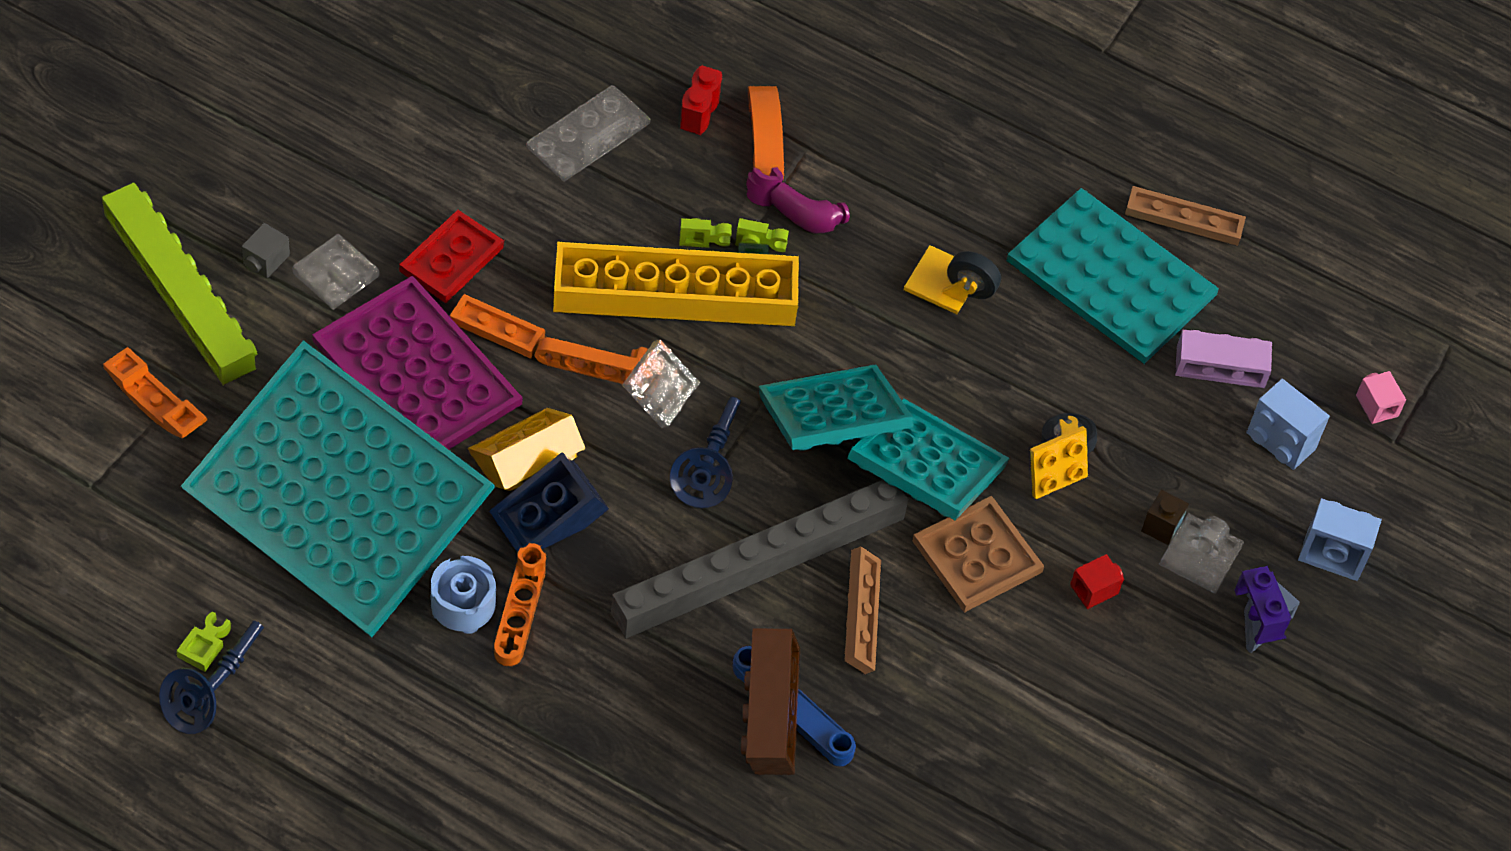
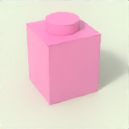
M1390 371L1367 375L1363 378L1356 394L1372 424L1399 417L1406 401Z

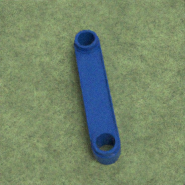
M751 646L740 648L733 659L732 667L734 674L743 682L745 671H750L751 666L743 665L742 662H751ZM798 689L796 730L834 766L840 767L849 764L854 757L856 749L852 735L842 729ZM841 746L846 748L847 751H838L834 747Z

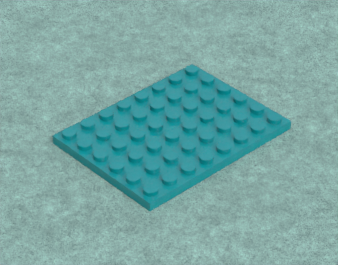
M303 340L180 487L365 633L373 637L493 491L495 485Z

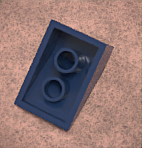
M561 452L489 512L518 553L520 548L526 547L529 543L538 544L541 546V549L555 544L585 529L609 510V508L580 467L565 453Z

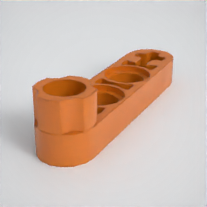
M549 337L539 340L534 354L540 363L547 366L637 388L649 386L658 360L657 355L652 353L651 349L645 347L632 349L631 355L628 357Z
M529 543L518 551L516 568L495 639L494 656L496 661L504 666L518 664L524 655L545 578L546 553L542 551L540 545L535 543ZM527 589L532 592L533 596L529 600L522 601L515 596V593L518 590ZM519 616L526 623L520 628H513L507 621L511 617ZM509 637L514 638L513 650L510 654H505L504 649L508 646Z

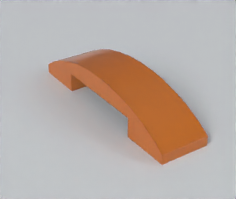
M748 86L749 112H751L754 147L753 166L770 176L772 168L778 167L782 172L784 181L783 130L777 86Z
M128 347L103 363L104 369L129 399L149 418L171 434L184 438L207 421V417L187 399L182 402L148 371L147 364Z

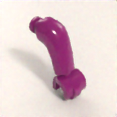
M755 167L748 174L746 181L748 190L746 195L751 202L760 206L774 205L784 216L806 231L823 234L833 231L839 223L845 224L849 221V209L844 202L831 204L828 200H812L805 197L783 182V175L778 167L771 169L770 176L763 174L760 169Z

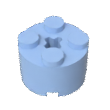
M460 556V559L453 561L448 559L435 569L431 578L432 615L443 626L451 630L462 631L466 634L476 632L491 619L495 611L496 582L493 572L484 561L472 556Z

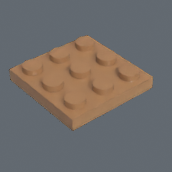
M992 496L968 507L956 521L948 517L913 535V543L964 613L1043 573L1044 565Z

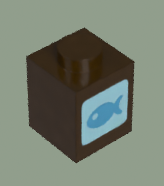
M1161 489L1147 512L1141 532L1169 546L1183 522L1189 503Z

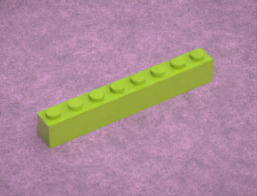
M132 183L103 196L102 202L105 217L222 385L256 370L255 356H257V350L250 339L245 340L242 336V330L238 321L234 317L230 318L228 316L226 306L221 297H215L211 292L212 288L207 277L204 274L199 275L192 256L189 253L185 255L182 251V245L178 236L174 232L170 234L163 215L160 212L156 213L152 208L153 205L149 195L145 191L141 192L137 185Z

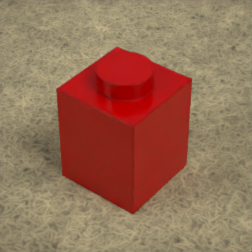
M1106 554L1075 569L1070 586L1085 607L1089 609L1118 595L1124 577L1118 564L1113 563Z

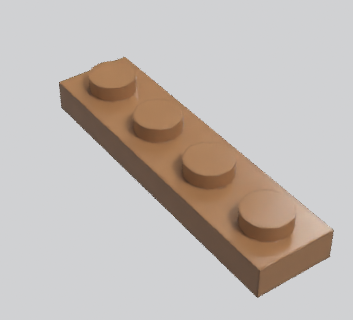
M1135 186L1132 187L1125 212L1127 216L1237 246L1246 219L1242 215Z
M860 546L851 550L845 662L867 674L875 671L881 559Z

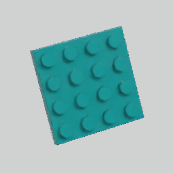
M877 365L759 386L761 400L792 450H808L816 445H835L843 442V440L854 438L868 439L875 434L886 432L899 433L903 429L913 428V416Z
M903 399L902 402L913 416V428L903 429L899 433L886 432L875 434L868 439H861L851 448L847 459L856 463L861 469L870 471L884 479L889 485L896 486L910 494L915 500L924 502L938 510L941 515L956 521L1004 470L1009 458L917 405Z

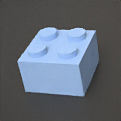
M1281 379L1259 399L1246 433L1251 436L1254 442L1262 445L1275 455L1279 462L1286 464L1294 470L1316 450L1330 415L1284 379Z
M1321 498L1307 530L1298 561L1358 581L1373 550L1382 519L1374 517L1367 512H1359L1342 506L1338 502Z

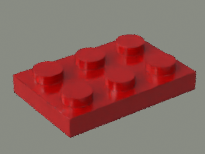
M457 210L399 264V272L408 278L413 276L425 290L444 303H447L504 248V240L460 210Z

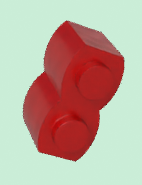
M702 65L694 72L691 87L685 92L682 99L681 129L701 135L708 128L711 113L717 108L720 101L721 71Z

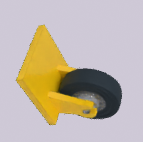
M929 245L905 284L904 290L952 313L958 314L968 296L975 299L990 298L1000 285L1001 274L996 265L981 254L963 251L953 256Z
M1063 413L1053 416L1045 422L1041 433L1042 444L1030 449L1032 496L1035 499L1088 477L1087 455L1094 450L1097 443V429L1095 423L1090 418L1077 413Z

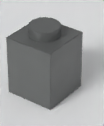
M263 223L242 245L243 264L251 272L259 273L268 279L289 257V237Z

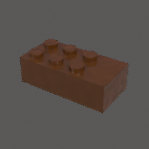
M753 628L751 668L750 671H745L744 677L745 691H749V703L743 704V723H747V735H742L741 754L746 756V764H750L753 772L759 775H794L800 646L792 629Z

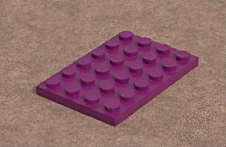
M413 276L312 334L313 343L330 361L448 450L522 405L523 397Z

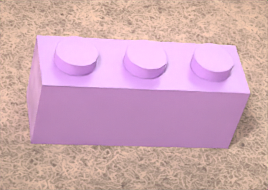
M1182 329L1177 344L1175 376L1265 388L1271 373L1272 342L1257 338L1248 339L1228 334L1219 335L1199 330Z

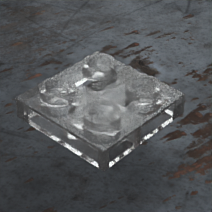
M340 234L335 235L292 266L293 274L333 310L379 277V269Z
M657 340L651 344L622 386L653 420L663 428L671 424L700 382L662 340Z
M1188 513L1159 565L1216 594L1241 551L1244 541L1230 535V528L1222 519L1208 516L1203 521Z

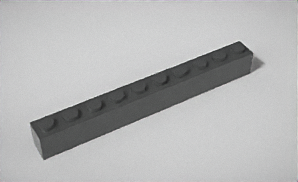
M881 480L612 594L611 615L625 639L904 520L908 498L903 490Z

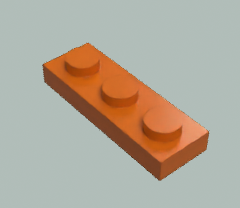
M466 294L462 296L450 314V318L460 328L530 359L537 349L539 340L545 337V329Z

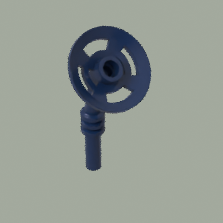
M736 397L729 398L718 424L712 427V431L707 438V448L697 447L684 451L676 458L671 467V487L675 495L687 505L696 508L712 507L723 501L730 492L733 482L732 470L728 461L718 452L724 448L727 442V437L730 435L729 427L741 403ZM686 459H689L690 461L684 468L683 476L679 477L680 466ZM715 459L720 463L716 467L713 465ZM695 465L693 474L688 475L689 469ZM712 475H716L715 482L710 486L709 483ZM721 476H725L722 489L715 494L714 490L719 485ZM689 484L692 488L703 491V498L694 497L683 488Z
M253 621L233 649L226 651L227 655L222 657L223 661L220 660L218 662L219 668L208 679L190 668L174 670L165 677L160 687V706L166 720L176 730L186 734H196L204 731L211 725L216 714L214 691L229 675L235 674V669L240 667L239 663L244 662L243 656L264 629L259 622ZM187 676L197 679L203 685L199 686L196 683H190ZM177 682L179 685L175 689L174 702H172L171 692L174 683ZM208 708H209V713H208L207 717L205 718L204 715L206 714V712L208 711ZM182 710L187 715L194 716V724L184 721L177 713Z

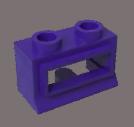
M1268 566L1242 571L1234 591L1236 596L1249 593L1254 605L1251 606L1248 612V618L1252 621H1261V627L1254 638L1256 645L1286 639L1285 630L1292 617L1273 571L1270 572Z

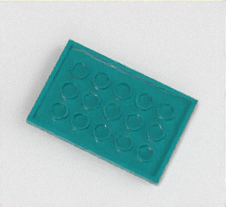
M1082 188L1010 251L1006 260L1143 364L1217 295L1219 290L1210 281Z

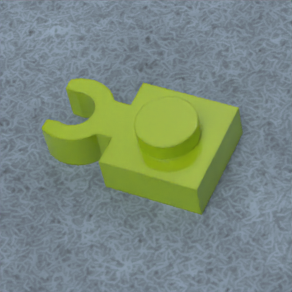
M681 218L679 246L709 248V242L719 246H730L732 225L721 223L712 226L711 220Z
M740 218L735 245L762 251L765 250V246H768L775 251L785 252L789 231L785 229L770 230L767 223Z
M209 613L205 619V628L203 630L197 627L192 629L177 649V658L206 672L223 648V641L220 638H224L229 634L231 630L230 620L227 619L222 626L215 627L213 624L217 620L216 613Z

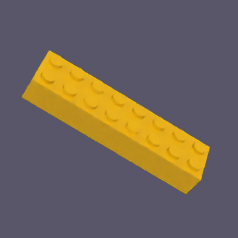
M557 242L553 312L795 326L798 309L799 256Z

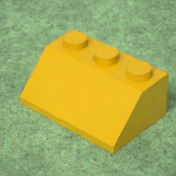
M546 408L469 447L468 450L489 481L498 488L511 491L520 487L523 484V480L536 474L561 452L573 460L577 457L576 453L584 450L585 446L571 414Z

